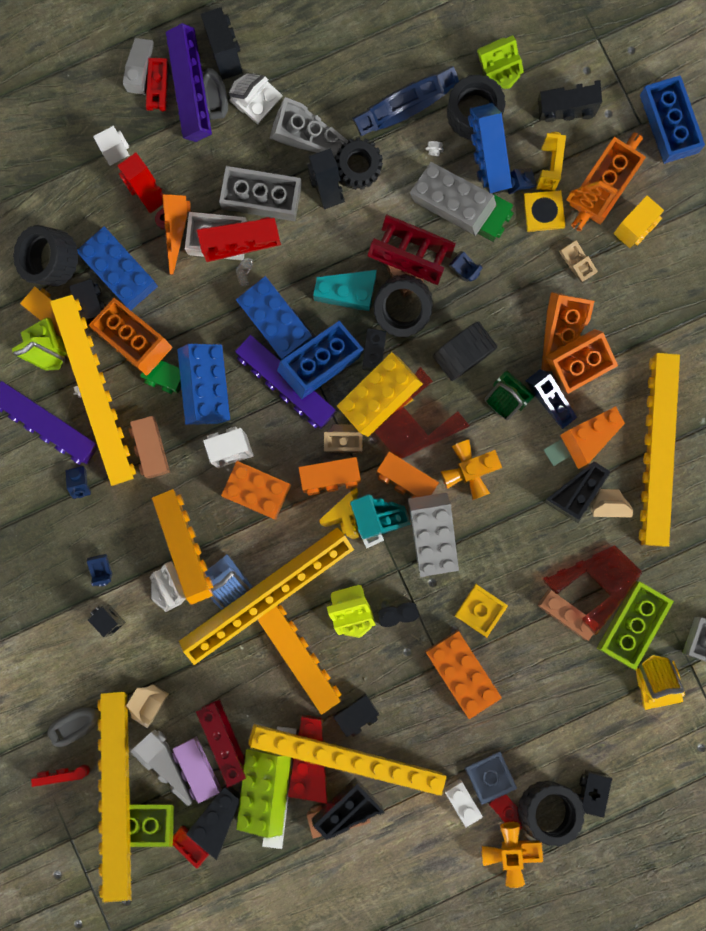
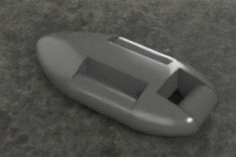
M208 68L202 76L209 119H221L228 112L225 84L216 71Z
M91 707L79 708L53 722L47 731L52 744L56 747L67 746L87 735L97 724L100 711ZM56 729H59L63 737L62 740H60L55 732Z

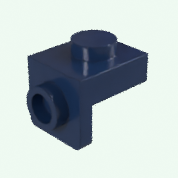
M532 168L514 169L510 172L512 188L507 189L509 194H513L517 190L531 189L537 186Z
M460 251L449 264L463 281L469 282L477 279L480 271L483 269L481 265L475 264L464 251Z
M84 466L65 470L66 487L73 499L91 495L87 485V473Z
M107 554L87 558V564L92 577L91 585L101 587L110 583L112 570Z

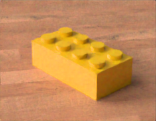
M391 352L337 407L359 433L369 437L423 383L397 355Z

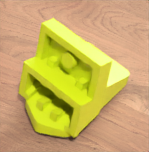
M361 585L331 593L332 606H328L327 611L338 635L343 634L360 638L372 626H376L371 607L366 600Z

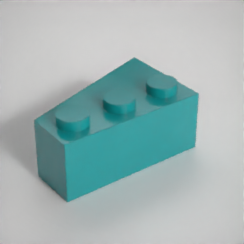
M377 270L317 277L313 294L314 301L370 311Z
M371 495L350 502L362 540L411 525L406 508L403 505L393 502L386 503L384 499H374Z

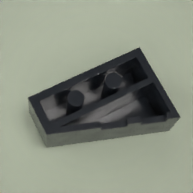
M222 7L201 13L222 80L243 74L238 57V52L241 51L238 41H233L236 36L233 27L229 28L231 22L228 13L224 14Z
M594 81L595 85L583 87V84H577L575 89L565 90L564 87L541 91L538 97L539 120L553 122L556 119L570 121L575 118L587 120L595 117L602 104L601 81Z
M331 148L310 155V163L307 164L309 180L312 188L316 187L324 210L344 203L343 190L338 184L341 181L338 166Z
M593 462L572 480L564 484L558 491L550 495L545 503L579 523L610 476L611 471Z
M355 777L311 819L313 827L327 841L350 830L351 827L359 823L363 824L368 819L385 812L382 805Z
M225 785L186 834L215 860L220 855L240 803V794L231 786L227 787Z

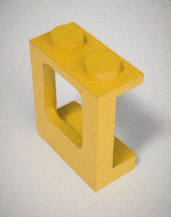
M559 132L547 133L541 150L552 152L550 171L542 170L537 181L536 190H556L561 180L566 135H561Z

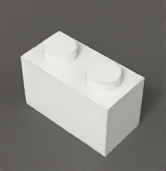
M114 126L93 136L109 165L130 156L126 150L130 147L121 131L117 132Z
M461 779L444 788L447 797L465 827L483 818Z

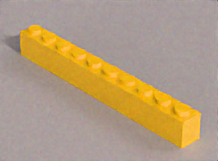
M73 295L50 301L110 484L114 486L132 480L136 471L133 463L129 464L127 457L130 456L127 445L123 446L121 441L124 435L121 427L117 428L115 420H118L115 408L111 409L109 404L112 401L109 390L105 391L103 386L106 383L103 372L99 373L97 365H100L97 354L93 355L91 347H94L91 335L87 336L85 329L88 328L85 317L81 318L79 311L82 310L79 299L75 300Z
M656 353L649 361V369L652 372L651 377L648 379V388L651 389L650 396L647 398L649 415L646 416V426H648V434L646 433L644 441L645 445H647V453H644L643 462L646 464V472H643L642 476L645 490L641 494V501L644 502L643 510L640 512V521H643L642 529L639 531L641 545L668 547L670 541L680 355Z
M338 527L179 640L184 654L193 665L197 664L354 550L345 535Z
M125 692L101 694V699H98V711H101V719H98V730L101 731V739H98V750L101 751V759L98 760V769L101 771L98 789L99 792H102V800H99L98 804L99 813H102V821H99V833L102 834V842L99 843V854L102 855V863L99 865V875L102 876L99 896L103 898V902L131 900L128 708L126 707L128 695Z
M253 724L248 742L251 748L442 796L447 777L435 770Z

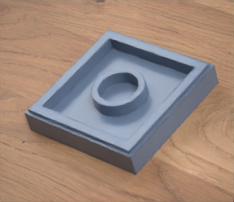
M501 752L465 767L481 805L517 789Z

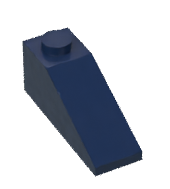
M539 369L525 380L533 394L561 429H564L577 418L549 373Z

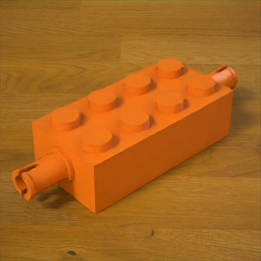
M633 132L626 144L614 136L581 185L583 187L597 181H602L618 190L602 216L599 218L572 203L569 204L579 211V214L571 223L574 229L580 223L576 229L577 231H582L589 218L599 225L602 224L645 160L646 156L635 150L643 140L642 136L639 135L636 141H634L638 133Z

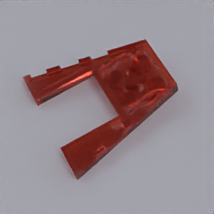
M421 367L415 375L423 385L374 431L389 450L401 459L470 426L457 411L431 434L427 435L405 409L404 406L433 382Z
M615 545L592 555L593 557L586 561L581 560L575 566L568 569L564 568L557 571V574L543 578L544 583L554 593L558 594L587 572L610 595L609 598L582 618V622L595 635L600 632L642 575V571Z

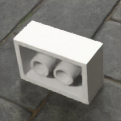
M189 212L185 242L187 254L203 256L197 229L247 222L246 217ZM245 254L223 259L244 260Z
M237 426L227 429V433L221 435L219 433L210 434L207 436L208 439L203 440L210 463L217 468L254 457L246 433L242 428L238 429Z

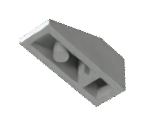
M135 38L123 79V85L128 93L146 94L148 62L152 56L153 40Z

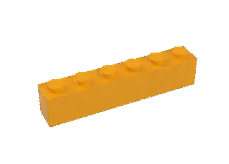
M174 489L152 497L186 600L192 605L213 596L211 589L214 586L210 577H206L205 571H208L204 560L200 559L199 555L202 552L198 543L195 544L193 538L196 535L192 526L189 527L188 525L190 518L187 511H183L182 505L185 504L181 494L177 495Z
M281 604L277 605L260 617L258 621L322 715L341 702L340 696L342 694L336 685L332 686L328 680L331 677L325 669H320L318 666L320 661L314 653L310 654L307 649L309 645L304 637L299 638L296 633L298 628L292 620L290 622L285 617L287 612Z

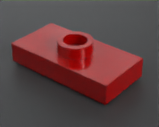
M507 794L488 803L504 822H517L520 824L519 831L522 829L518 819V807Z
M183 825L173 835V846L197 869L210 854L186 835L189 830Z

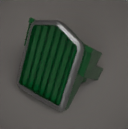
M507 370L492 385L494 388L485 397V402L502 418L509 420L518 410L522 411L535 395Z

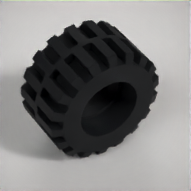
M356 137L354 141L349 139L348 143L344 142L341 148L338 149L335 158L340 182H344L348 188L352 186L354 190L357 188L362 190L366 186L370 187L373 182L375 183L383 165L382 155L379 154L380 149L375 148V143H368L366 138H364V141L360 140L361 137ZM353 155H361L367 159L369 169L363 173H356L349 168L347 164L348 159Z

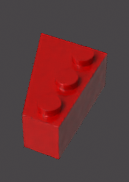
M136 152L117 165L121 171L118 175L132 196L137 195L150 214L163 205L164 194L161 188L156 185V180Z

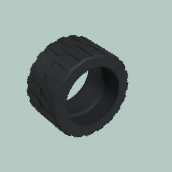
M476 74L462 78L454 85L453 90L450 92L447 106L448 123L455 133L468 140H471V134L474 133L473 127L469 125L468 118L461 113L458 107L459 102L463 98L470 95L482 96L496 106L502 113V117L505 110V94L501 86L494 79L486 75Z
M40 225L30 226L21 233L14 246L13 258L16 271L22 279L29 283L53 287L61 286V284H65L71 279L78 264L76 243L65 231ZM49 243L51 251L50 260L47 267L43 270L41 255L45 245Z
M402 274L388 279L380 287L374 301V315L376 316L377 323L388 334L395 335L396 337H409L410 335L417 334L420 330L422 331L430 320L433 307L432 294L429 291V287L421 279L413 275ZM397 289L413 291L418 295L422 304L419 316L409 322H401L392 318L386 310V299L389 294Z
M477 321L433 354V358L450 381H454L485 359L498 346L481 323Z
M539 781L530 785L523 792L517 810L521 826L529 836L543 844L556 847L564 844L567 845L577 837L584 824L585 812L582 801L572 789L551 781ZM555 794L564 801L565 818L557 829L545 832L537 825L536 809L543 798Z

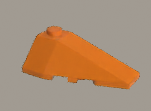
M597 181L572 190L566 201L600 218L618 190L602 181Z
M165 194L163 195L169 275H173L187 220V212H191L190 201H186V196Z
M551 292L547 309L541 370L551 371L545 356L581 337V332L591 319L594 306L593 300Z

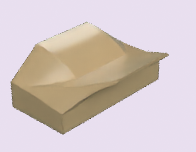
M333 424L328 432H324V452H362L363 434L359 433L353 424Z
M600 489L590 505L593 517L633 516V509L630 503L624 498L619 489Z
M154 684L145 688H137L126 705L131 713V718L144 727L149 728L169 693Z

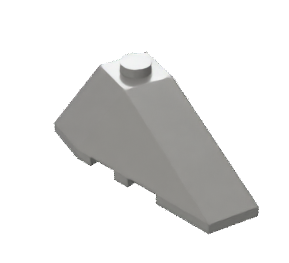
M286 97L283 99L274 120L269 138L285 145L315 153L331 148L335 158L344 142L348 143V140L335 129L328 127L321 121L320 117L308 111L305 105Z
M154 729L130 752L148 770L154 769L157 778L161 782H168L171 791L189 806L194 800L190 795L187 783L182 778L178 764L173 759L169 744L165 741L167 738L161 731L157 732Z

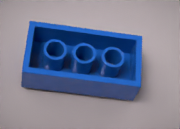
M681 75L645 86L640 94V98L663 164L698 154L705 146Z
M493 103L470 108L471 115L468 116L470 127H473L474 134H471L473 146H476L474 159L476 164L479 165V171H477L478 181L482 182L483 188H486L489 193L512 188L502 113Z
M105 226L77 249L80 257L129 310L136 307L158 287L155 281Z
M266 276L236 299L282 360L313 339L311 333Z
M338 321L281 360L277 371L296 394L303 399L358 360L364 349L342 323Z
M187 344L177 349L185 425L220 424L229 421L230 413L222 345Z

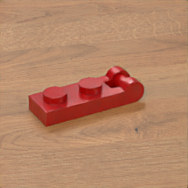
M149 58L146 96L147 111H153V109L166 111L167 58ZM153 97H159V101H153Z
M83 764L77 769L68 771V768H60L56 770V773L49 774V771L38 772L37 776L31 779L32 787L83 779L90 773V767Z

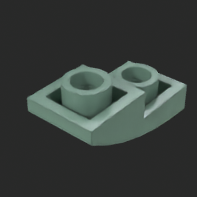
M562 439L544 449L553 466L571 456Z

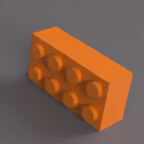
M115 297L88 325L98 336L146 376L173 348L163 336Z
M458 630L425 650L469 720L502 699Z

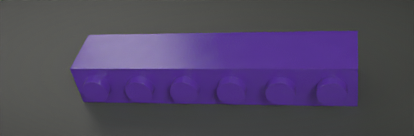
M181 23L166 32L181 132L184 139L197 142L212 135L195 28Z
M250 335L235 351L238 356L236 359L242 365L248 364L252 368L251 372L258 379L260 377L266 380L264 384L272 391L276 389L280 393L279 397L285 403L290 401L295 406L293 409L300 416L303 414L309 418L307 422L315 429L317 426L322 429L336 414V410L315 391L301 399L277 371L281 361L253 336Z
M3 381L0 382L1 413L3 410L9 413L8 418L16 423L21 421L25 424L23 428L31 433L36 431L40 434L39 438L48 444L51 441L56 445V450L63 454L65 452L72 455L70 459L79 465L81 462L88 464L98 449L97 443Z

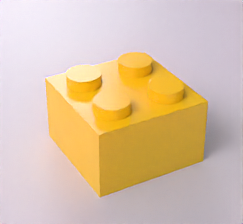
M647 195L621 222L613 234L629 248L634 244L638 246L662 220L660 215L664 210Z

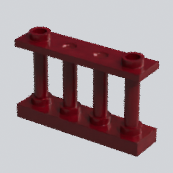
M386 214L381 229L385 233L381 241L373 239L368 257L438 285L445 267L440 266L444 256L451 258L456 243ZM392 235L402 238L398 248L388 244ZM409 242L420 246L416 255L405 251ZM427 249L437 253L434 262L423 259Z
M218 699L201 707L202 709L196 711V714L225 783L229 787L246 779L244 774L245 757L222 702Z

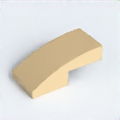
M577 240L559 250L569 268L581 282L598 272L589 256L584 254Z

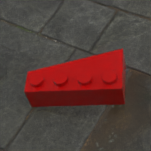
M264 217L256 221L197 229L201 251L206 262L281 245L275 218Z
M303 714L299 736L324 742L322 718ZM294 758L288 797L327 804L325 766Z

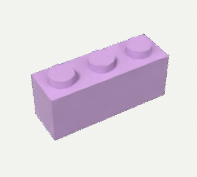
M197 736L173 748V759L182 768V778L185 782L188 781L191 787L189 792L193 800L196 799L200 803L220 793L222 788Z

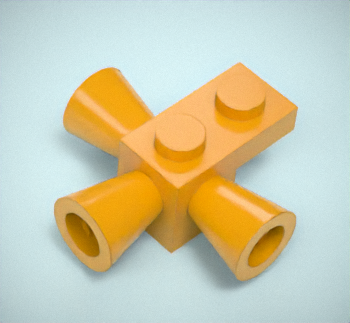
M469 440L451 446L462 463H459L456 469L440 471L446 488L448 489L463 480L464 483L469 482L472 500L490 494L480 477L502 468L496 450L472 458Z
M505 822L500 825L504 838L502 849L482 846L483 866L503 861V870H507L505 885L511 888L525 885L521 871L523 863L543 862L542 843L537 840L518 841L520 824L517 822Z

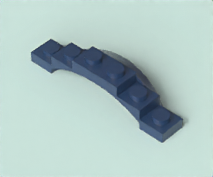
M454 66L402 87L383 97L382 101L368 107L363 113L353 117L352 119L359 135L363 136L371 131H377L397 124L417 114L446 95L459 82Z

